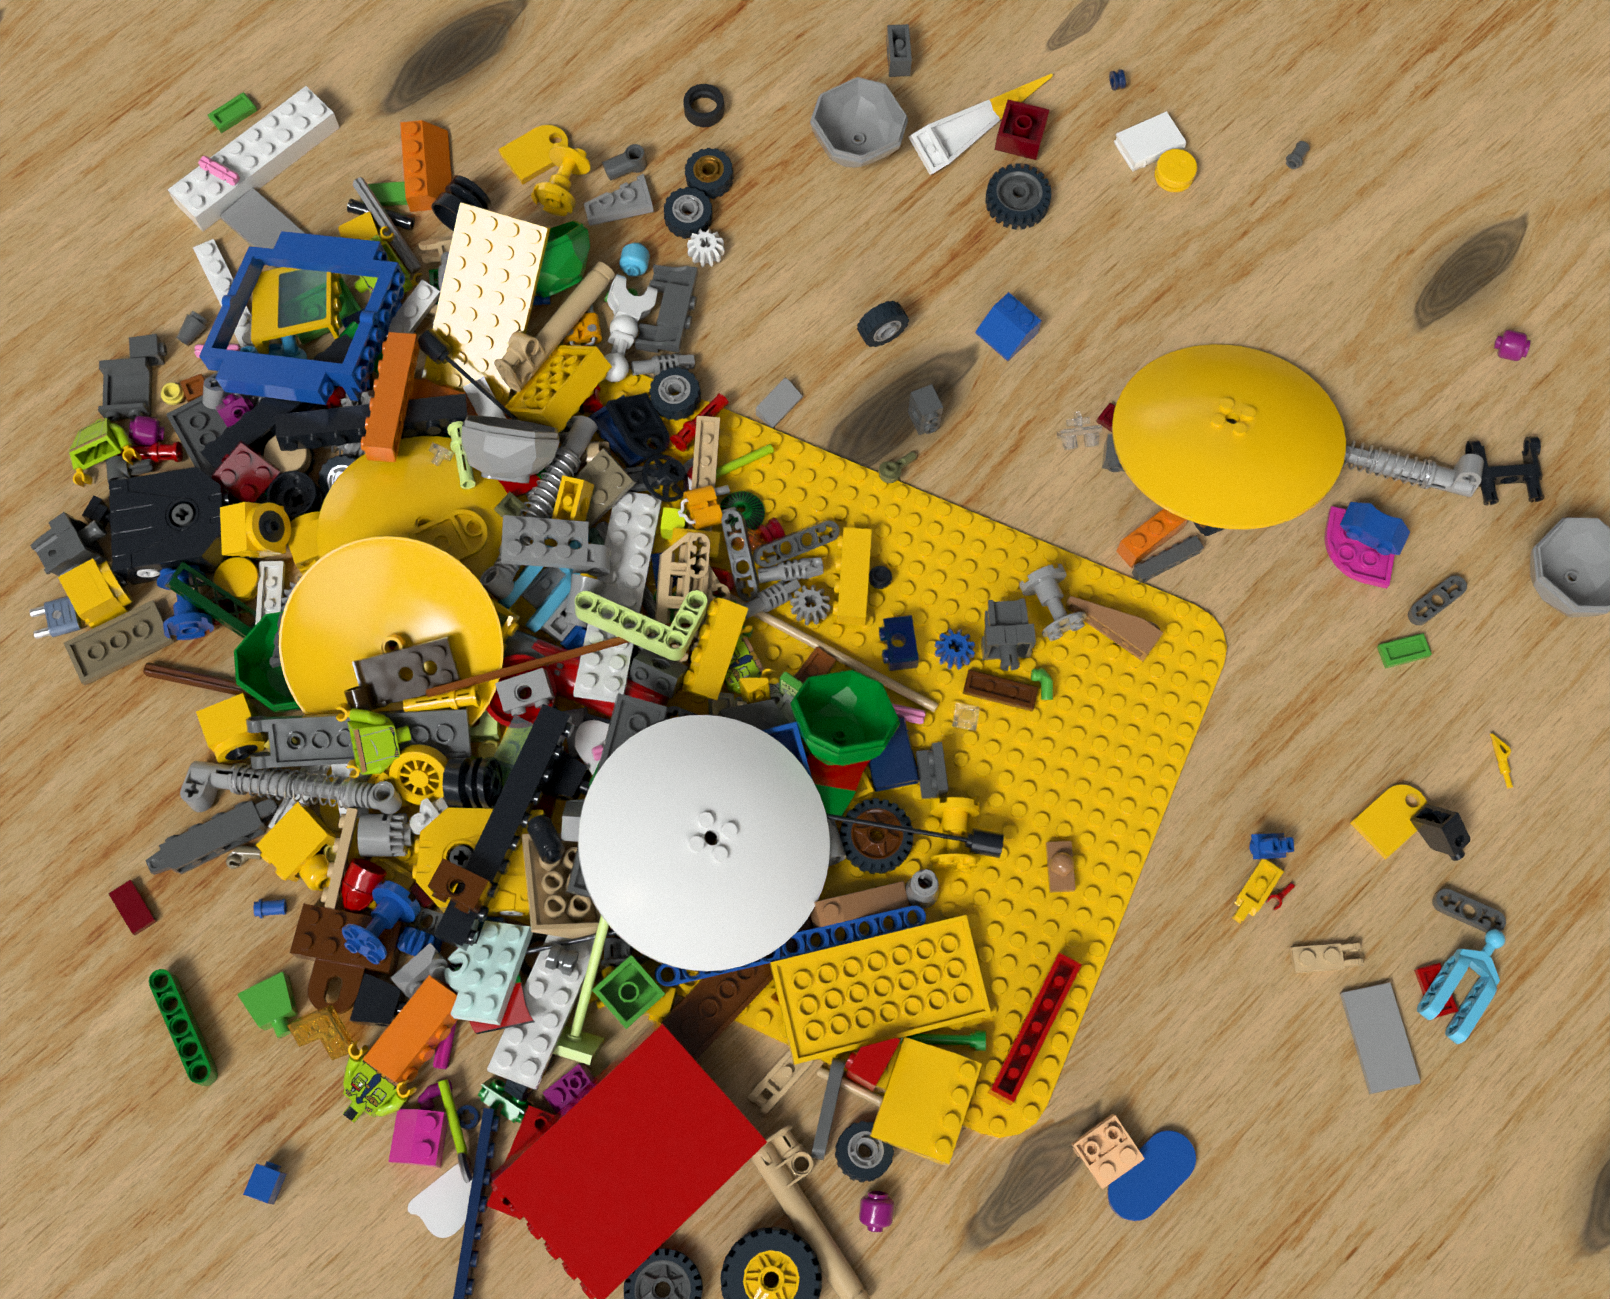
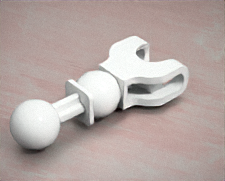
M616 274L607 296L608 305L614 313V318L610 324L611 335L608 339V342L613 344L611 353L604 356L612 366L605 378L610 382H619L627 376L629 364L624 357L625 351L630 348L638 334L637 322L647 317L654 307L658 291L656 288L648 286L647 291L642 296H634L626 289V278Z

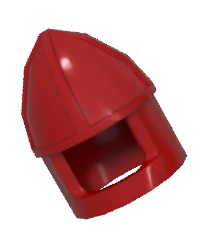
M352 859L345 876L341 880L340 890L344 908L347 912H360L373 902L372 891L379 882L383 884L387 872L382 867L368 860ZM367 869H372L373 871L377 872L378 874L373 873V872H370V871H368Z

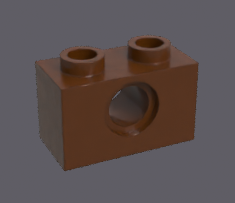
M442 859L428 887L433 892L432 896L444 903L449 899L456 903L455 908L467 914L471 910L478 914L492 888V884L488 880L446 859ZM458 883H464V891L460 894H454V886Z

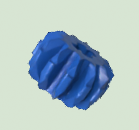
M952 629L948 630V636L943 633L940 634V641L935 642V647L937 648L935 657H941L939 660L940 665L947 662V668L951 669L953 664H955L959 670L962 668V663L964 665L970 664L969 658H973L975 654L972 650L975 647V643L969 642V634L961 636V629L957 631V634H954ZM951 647H955V649L959 651L955 652V650L951 649Z
M409 926L405 927L403 933L400 934L397 948L402 952L416 956L431 943L440 953L443 942L433 935Z

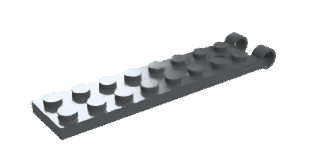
M460 707V709L456 710L442 708L404 712V710L375 712L388 717L394 724L395 729L408 726L411 740L398 743L399 752L408 746L420 744L437 749L447 759L470 758L472 756L468 707ZM338 714L249 717L246 719L247 732H268L270 752L262 751L250 755L251 767L253 769L348 764L350 760L355 759L347 721L351 720L347 718L345 721L340 722L336 719ZM292 737H299L301 740L300 744H294Z

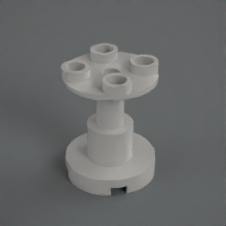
M1058 564L1056 569H1054L1053 565L1038 569L1028 575L1029 581L1025 584L1023 580L1019 583L1023 595L1031 596L1037 594L1041 605L1048 606L1054 622L1042 631V635L1048 637L1050 641L1059 639L1063 636L1062 633L1070 629L1071 631L1081 629L1085 626L1083 621L1087 617L1085 612H1076L1068 615L1061 602L1064 595L1058 583L1067 575L1062 564Z

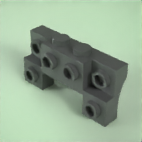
M654 264V275L649 285L656 288L657 292L664 293L657 326L640 323L639 336L635 340V347L637 350L658 353L659 349L680 353L686 329L690 330L691 309L695 310L697 297L693 293L698 269L691 266L667 267Z

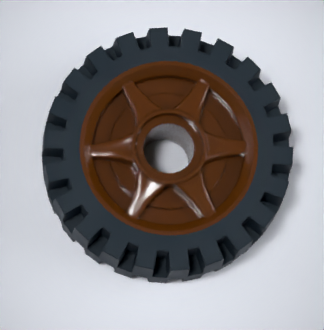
M873 798L872 801H869V799L864 800L863 803L856 804L846 815V817L913 828L909 816H906V812L898 808V805L894 802L891 804L889 800L885 799L883 801H880L879 798ZM842 822L840 838L846 853V859L854 867H858L860 871H868L869 874L891 872L906 860L911 851L913 833ZM875 831L880 832L883 835V839L881 841H874L871 839L870 834Z

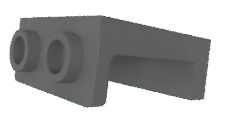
M142 357L100 360L99 370L103 374L102 406H98V412L102 417L108 418L113 422L129 418L135 420L137 416L151 417L152 366L147 359Z

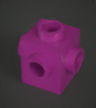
M234 393L223 398V403L216 406L217 412L227 427L233 426L241 419L244 413L254 408L248 397L243 399L241 394L235 395Z

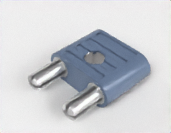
M68 596L44 602V606L29 610L31 617L46 614L48 627L34 631L33 634L36 639L49 635L57 637L82 629L81 619Z

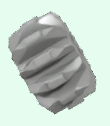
M804 585L802 586V592L797 590L794 592L795 598H792L790 604L793 606L791 613L797 614L796 620L798 622L805 619V625H809L810 620H813L814 624L817 625L819 624V618L823 620L827 618L825 612L830 611L831 606L827 604L830 602L829 596H823V588L816 591V586L812 585L811 590H808Z

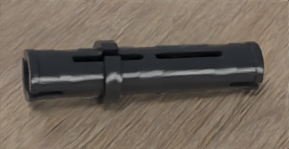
M350 199L347 205L348 213L362 215L369 212L365 203ZM384 209L395 226L410 231L413 229L415 217Z

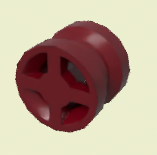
M775 517L769 519L766 525L761 524L757 527L765 543L786 536L781 524Z

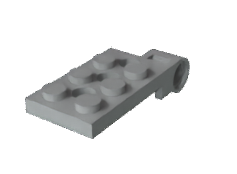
M503 515L500 562L503 564L573 569V573L601 577L610 573L611 549L604 545L588 544L589 522ZM527 536L533 540V543L526 546L520 542V539ZM552 538L557 541L558 545L551 548L546 546L544 541ZM576 540L581 543L582 547L580 549H572L568 543Z

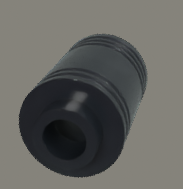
M538 815L529 820L527 831L541 860L549 863L559 861L563 857L562 854L565 852V848L551 819L546 817V815Z

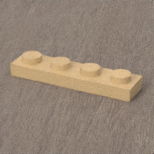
M347 807L346 814H341L338 828H342L340 838L336 837L333 852L337 853L335 863L330 862L327 877H330L331 880L329 887H324L321 902H325V908L335 910L337 908L342 885L341 880L344 877L358 817V809Z

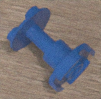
M189 565L191 568H193L194 570H196L197 572L206 577V574L203 571H200V567L198 565ZM172 568L162 569L160 576L157 578V585L160 588L170 590L165 584L175 570ZM183 569L177 578L187 585H193L192 575ZM196 578L197 584L203 583ZM176 594L177 602L173 604L174 616L168 618L163 623L164 635L170 639V635H176L177 640H192L205 636L204 631L208 629L211 633L214 630L213 618L208 614L199 613V608Z
M385 881L382 884V882H379L372 891L373 899L378 904L371 913L373 920L366 928L355 924L345 925L342 929V934L346 939L345 947L352 953L359 952L371 963L379 964L387 956V951L378 937L385 928L391 929L398 920L408 923L414 921L421 911L418 901L415 899L412 902L408 898L410 892L397 883Z

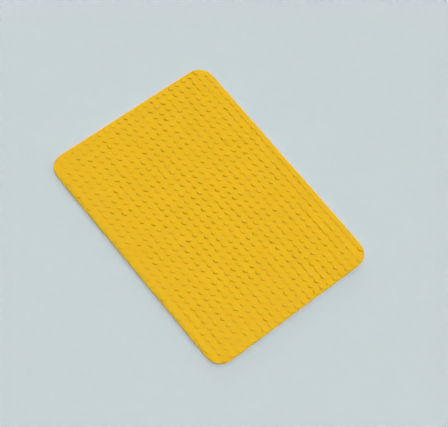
M629 369L627 376L619 382H610L604 379L598 383L601 387L599 393L600 401L604 407L608 401L617 399L622 395L629 397L647 393L650 398V384L654 379L643 374L633 376L631 369ZM674 392L671 395H678L679 392ZM701 399L699 408L694 411V414L687 416L685 419L668 420L666 417L660 416L668 430L669 436L676 435L683 428V424L686 421H692L710 402ZM581 404L580 410L572 416L588 417L593 413L583 411ZM723 408L715 416L720 417L716 468L768 444L772 445L774 452L715 480V488L728 485L730 493L716 496L717 504L720 505L726 496L734 492L745 491L752 493L761 500L764 506L765 515L762 524L766 525L769 519L775 517L781 524L785 535L824 520L834 521L839 527V535H843L844 527L872 529L869 572L876 566H884L892 573V581L884 589L874 588L868 580L865 626L837 624V616L833 615V602L838 601L839 593H834L835 579H840V571H836L837 557L842 556V550L837 549V537L832 542L782 561L786 563L789 560L792 562L795 559L798 561L801 558L822 559L824 574L808 579L801 578L798 580L801 587L797 591L802 592V586L804 585L808 590H811L812 585L816 586V591L823 588V596H829L830 602L827 603L831 606L830 611L825 612L827 618L825 620L819 618V624L817 625L814 624L813 620H810L809 625H805V619L798 622L796 620L797 614L791 613V608L793 607L790 604L791 600L767 613L938 703L935 712H932L884 686L892 704L925 711L923 724L906 721L916 766L917 751L930 750L932 743L942 742L948 792L946 797L940 798V803L947 802V797L974 799V804L980 803V814L967 818V832L972 833V829L975 828L999 832L1004 835L1000 858L969 853V848L965 847V842H962V854L976 856L980 858V863L978 866H971V871L961 872L957 871L956 867H947L945 870L932 869L930 858L935 855L947 854V839L913 833V844L908 857L899 867H896L891 872L869 874L868 871L863 872L858 867H854L846 858L835 865L829 866L818 901L904 881V885H906L908 880L920 870L927 869L935 873L938 879L939 896L934 905L923 909L926 914V920L923 925L967 915L991 1015L918 1034L970 1035V1032L975 1033V1030H986V1051H975V1048H970V1045H928L982 1063L962 1126L979 1134L996 1138L1019 1135L1036 1124L1045 1111L1223 669L1227 651L1223 630L1211 614L1195 604L1147 584L1140 583L1128 576L896 480L893 483H886L881 480L879 473ZM595 432L591 441H603V439ZM695 439L687 446L685 452L679 451L670 441L663 454L673 457L684 465L689 459L694 458ZM647 443L650 448L656 449L653 444ZM610 449L612 457L622 466L623 469L627 468L623 464V462L616 456V454ZM660 459V461L662 462V464H664L665 462H667V460ZM645 460V461L642 462L641 464L637 465L636 467H638V466H644V464H645V462H646L647 460ZM587 463L580 464L578 473L587 465ZM683 480L677 483L681 491L683 488ZM659 485V489L654 491L663 496V486ZM670 487L668 497L677 496L678 494ZM649 491L635 492L652 495ZM684 497L674 502L662 501L646 581V585L653 596L657 590L660 554L671 547L672 543L671 539H664L661 536L660 528L663 507L681 509V502L684 500ZM740 507L737 511L742 513L745 511V508ZM612 508L593 527L596 528V525L603 521H606L609 525ZM721 524L712 526V532H721L718 558L709 557V565L732 572L723 527ZM826 526L825 531L816 533L818 536L822 534L830 536L829 532L832 531V528ZM758 529L748 534L753 554L757 547L766 543L761 538ZM810 533L803 534L801 538L803 545L808 546L811 544L812 536ZM736 537L732 542L735 550L740 551L744 547V541L740 537ZM552 538L544 541L547 546L556 547L558 545L557 541ZM784 541L781 544V552L788 554L791 551V544L788 541ZM762 551L763 555L760 557V560L767 562L768 556L776 555L775 551L770 553ZM694 556V557H696V560H698L699 558H702L703 556H699V557ZM745 560L740 561L737 565L740 573L745 574L749 570V564ZM696 562L693 565L695 574L700 571V569L696 568ZM755 563V568H756L757 577H758V571H757L758 568H768V567L759 566V565H757V564ZM1058 564H1062L1067 575L1058 585L1064 595L1061 599L1064 608L1070 596L1142 618L1147 622H1153L1160 628L1163 634L1144 661L1132 655L1085 621H1083L1085 626L1076 631H1071L1070 629L1062 633L1063 636L1059 639L1050 641L1048 637L1042 635V631L1054 622L1048 606L1041 605L1037 594L1031 596L1023 595L1019 583L1023 580L1025 584L1029 581L1028 575L1038 569L1053 565L1054 569H1056ZM543 567V568L541 569V571L537 574V576H538L546 567ZM670 575V577H673L672 594L676 591L677 578H682V576ZM752 577L740 578V582L746 581V588L743 589V593H747L750 597V593L754 591V588L748 586L747 580H752ZM781 580L759 583L760 592ZM734 586L730 593L739 597ZM712 593L713 595H716V596H719V597L722 598V596L719 595L718 593ZM520 595L515 614L520 616L517 621L519 624L517 630L562 647L560 642L553 640L543 630L539 629L534 633L525 626L536 609ZM1024 598L1028 624H1034L1036 643L1034 648H1032L1030 658H1019L1020 667L1018 669L1011 670L1010 666H1008V671L1002 670L1000 666L1001 659L982 660L981 640L982 636H984L985 611H988V600L1001 602L1017 601ZM642 605L640 614L649 616ZM1065 608L1068 615L1072 614V612ZM754 616L749 617L743 623L744 626H752L753 632L751 637H747L764 670H775L770 675V679L778 678V683L784 672L795 676L814 651V648ZM952 629L954 634H957V631L961 629V636L969 634V642L975 643V647L972 649L975 654L973 658H969L970 664L964 665L962 663V668L959 670L955 664H953L951 669L947 668V662L940 665L939 660L941 657H935V651L937 650L935 642L940 641L939 636L941 633L948 636V630ZM951 647V649H954L955 652H958V651H959V650H956L955 647ZM688 648V650L686 651V653H688V655H691L692 652H693V651L689 652V648ZM688 659L682 663L690 668L691 664L688 663ZM836 660V664L828 674L853 669ZM1044 668L1053 679V700H1041V684L1039 681L1031 680L1032 669ZM968 670L1039 687L1033 712L962 694ZM723 682L720 692L734 693V700L737 697H741V694H737L736 692H729L725 683ZM683 687L668 700L667 707L677 706L698 715H709L708 699L682 690ZM522 689L520 693L521 698L526 695L525 689ZM556 695L554 704L562 712L585 707ZM587 708L588 714L611 719L610 716ZM678 712L675 716L671 715L670 719L679 717ZM478 719L471 727L477 726L480 723V719ZM500 724L501 740L507 727ZM801 736L804 751L807 752L808 747ZM565 738L562 746H564V751L569 754L567 738ZM482 742L471 743L472 756L478 757L477 750ZM582 758L577 759L578 761L586 765ZM869 764L864 772L874 793L849 804L842 815L846 817L850 809H853L858 803H863L864 800L869 799V801H872L873 798H879L880 801H883L885 799L889 800L891 804L894 802L898 805V808L906 812V816H909L913 828L943 833V818L930 814V802L939 798L922 799L920 783L875 792ZM331 767L326 774L327 776L332 775ZM590 774V776H589V778H588L589 781L591 780V778H592V776H593L592 774ZM329 777L330 782H333V777ZM580 794L578 800L585 799L586 795ZM321 798L322 803H325L327 799ZM402 798V806L395 813H406L409 823L411 817L420 812V805L410 803ZM330 799V802L333 805L336 800ZM556 799L552 823L557 833L562 831V816L566 801ZM319 801L320 814L327 827L340 838L342 828H338L340 821L338 804L336 803L335 806L331 807L329 802H327L326 805L322 806ZM369 808V814L382 813L378 809ZM835 820L840 835L843 821ZM875 831L870 834L871 839L874 841H881L883 839V835L880 832ZM414 833V844L407 848L408 854L406 856L384 857L405 870L412 872L413 865L417 864L418 854H415V841L420 838V835ZM1071 841L1075 891L1049 893L1046 842ZM925 884L919 885L923 889L927 887ZM912 910L907 915V920L910 924H914L917 920V915ZM886 916L883 920V925L887 930L893 927V920L890 916ZM514 919L531 927L530 919ZM864 921L859 925V931L862 935L865 936L869 932V925ZM841 927L835 930V938L838 941H842L845 938V931ZM818 933L810 940L814 947L819 946L821 943V937ZM612 935V936H607L606 938H621V937H615L614 935ZM604 947L600 958L601 960H604ZM633 948L632 956L640 957L642 953ZM1058 953H1061L1082 965L1014 1103L1010 1106L988 1094V1091L1054 958ZM649 958L641 966L655 983L659 984L655 979V970L662 963ZM670 967L663 968L661 971L662 980L665 982L671 981L674 976L673 970ZM687 972L690 976L696 975L693 972ZM773 979L734 1021L789 1046L780 1006L771 999V996L776 992ZM697 980L686 982L684 984H686L687 986H693L694 984H696ZM678 985L668 986L676 988L677 995L681 997L687 995V992L683 991ZM901 1044L898 1045L876 1085L877 1087L886 1090ZM859 1049L819 1058L818 1060L831 1065L833 1057L845 1059L847 1062L852 1051L858 1053Z

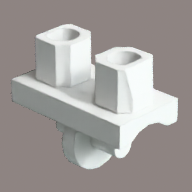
M428 798L422 800L420 812L413 815L410 819L411 831L420 835L422 829L446 808H449L445 800L439 798L432 803Z

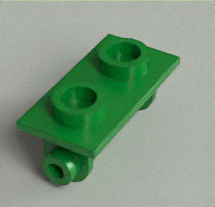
M491 1077L482 1083V1089L478 1093V1096L481 1097L480 1101L494 1110H497L500 1103H502L504 1106L500 1114L513 1123L518 1122L521 1124L528 1106H533L528 1102V1099L521 1102L504 1091L506 1084L499 1079Z

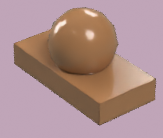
M1071 841L1046 842L1049 893L1074 892V860Z

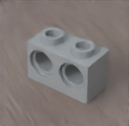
M569 593L540 628L556 642H562L575 626L565 622L567 614L565 611Z

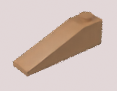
M1070 596L1065 606L1072 613L1085 612L1087 617L1084 621L1141 661L1146 659L1163 634L1160 628L1153 622H1147L1142 618Z
M904 881L814 902L815 907L811 912L813 928H818L909 906Z

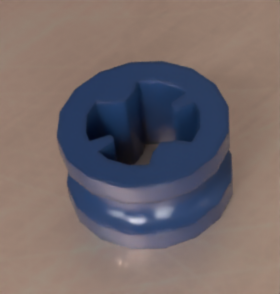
M1119 69L1117 72L1111 71L1109 74L1110 86L1113 91L1117 90L1118 87L1124 89L1126 86L1125 74L1122 69Z
M464 1105L457 1110L461 1128L470 1130L478 1125L480 1114L476 1108L471 1105ZM469 1110L470 1114L474 1115V1120H470L472 1123L466 1125L464 1120H461L462 1114L465 1115L464 1112Z

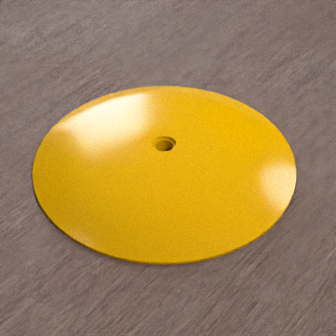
M418 436L401 439L396 462L367 460L366 454H364L349 465L334 482L324 499L318 519L317 547L319 557L322 558L332 550L360 539L379 536L409 538V531L452 511L466 509L481 516L486 523L488 531L484 548L478 554L461 562L468 569H472V572L480 581L483 573L494 565L500 554L503 517L494 508L507 495V492L498 480L482 477L481 471L473 467L475 486L471 489L461 488L456 456L450 448L451 438ZM526 494L517 497L522 503L529 502ZM475 523L467 526V530L472 534H476L481 530L480 526ZM526 565L520 566L519 570L516 572L515 577H513V582L520 577L519 574L523 571ZM487 591L494 599V601L498 603V599H496L489 591Z
M379 536L360 539L332 550L313 564L300 578L289 596L281 618L279 654L287 686L305 715L344 713V711L337 710L336 707L341 703L347 704L344 691L359 686L352 661L393 651L389 648V640L396 641L399 649L449 636L461 680L502 669L504 655L503 633L496 608L488 592L477 577L458 559L444 550L419 540L406 537ZM425 662L424 668L428 673L433 674L437 672L435 662ZM409 667L401 668L400 674L402 678L406 680L413 678V671ZM500 678L477 684L481 694V706H463L468 707L470 727L480 718L489 705L497 689L495 683H498ZM403 701L388 704L385 707L374 709L372 712L404 710Z

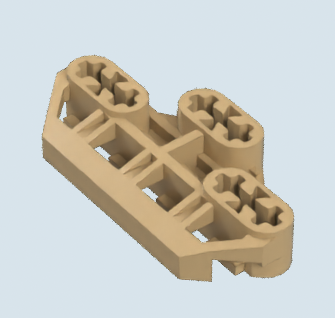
M689 532L660 554L654 620L662 624L669 623L670 610L667 609H680L685 597L691 591L698 590L703 592L707 597V607L713 601V598H716V596H712V593L715 591L722 598L730 600L728 587L719 582L709 565L710 540L705 534ZM696 540H698L699 545H702L698 550L695 545H692ZM680 546L679 560L676 563L674 562L675 554L672 551ZM696 550H697V557L703 555V557H702V558H699L698 560H696V557L690 559V556H693V555L696 554ZM695 562L696 568L700 569V571L696 574L695 571L690 568L695 564ZM670 575L682 576V578H677L676 596H672L673 577H670ZM698 603L691 604L694 608L701 607ZM707 610L693 638L694 643L689 646V652L693 651L698 645L700 639L699 631L707 619ZM674 611V618L678 611ZM676 643V645L672 644L671 647L679 648L680 645ZM686 653L683 658L676 661L683 663L688 659V663L691 664V655Z

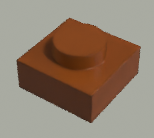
M202 373L180 381L188 403L203 395L205 378Z

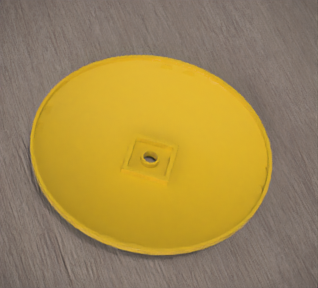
M1223 344L1198 345L1176 350L1153 360L1139 370L1126 384L1117 400L1113 415L1112 436L1115 452L1124 471L1135 486L1153 502L1167 511L1192 522L1217 528H1264L1290 521L1304 514L1324 499L1332 489L1341 472L1346 453V437L1341 417L1336 406L1322 387L1293 364L1272 354L1243 346ZM1227 419H1234L1237 423L1231 424L1227 422Z

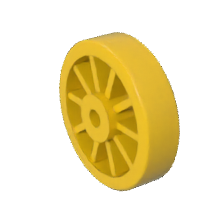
M420 744L408 746L400 751L399 758L393 760L389 769L390 782L406 801L421 805V801L428 798L432 803L439 798H444L443 773L449 760L433 747Z

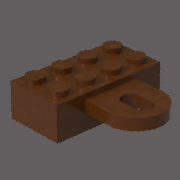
M303 903L290 953L296 958L315 961L308 984V997L312 1005L327 1015L346 1013L354 1007L364 973L372 972L393 976L396 972L401 953L397 948L398 939L406 927L402 922H396L391 929L385 928L378 937L387 951V956L376 965L359 952H350L344 945L346 939L342 934V929L347 924H355L366 928L373 920L371 916ZM340 977L342 979V987L339 998L334 1003H327L326 994L329 983L333 978Z

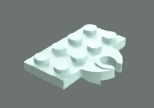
M485 921L477 944L469 945L467 951L458 948L450 955L448 960L452 964L463 963L458 971H451L449 968L444 970L446 982L458 993L451 1011V1015L455 1019L501 1025L533 934L530 926Z

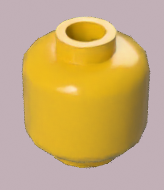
M315 854L299 871V875L304 883L313 891H323L324 887H329L331 878L327 877L330 861L323 854Z

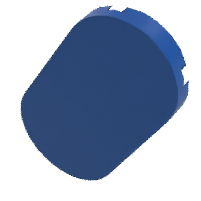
M1162 1131L1153 1135L1139 1149L1144 1160L1108 1185V1202L1115 1214L1122 1219L1140 1221L1150 1217L1192 1174L1196 1164V1154L1193 1145L1184 1135L1175 1131Z

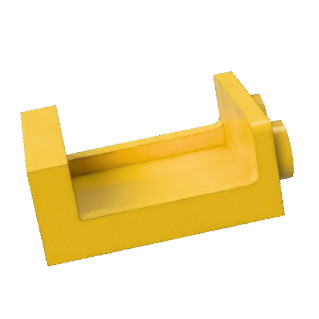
M297 802L256 846L261 851L260 856L267 863L273 864L277 868L275 873L282 880L297 882L300 879L297 873L303 865L325 844L333 846L337 836L309 806Z

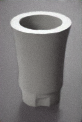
M571 574V587L565 611L567 613L565 617L566 623L587 628L588 623L581 621L575 615V597L582 591H589L599 595L604 585L603 581ZM583 604L580 607L586 609L591 607V605Z
M931 870L917 871L906 883L905 890L909 904L926 909L937 901L939 896L938 879ZM925 884L927 887L923 889L919 885Z

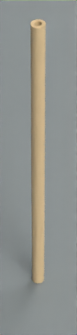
M730 593L729 601L734 602L735 600L739 605L748 603ZM761 611L753 615L814 649L816 647L820 648L838 662L881 682L883 686L932 712H935L938 707V703L767 612Z

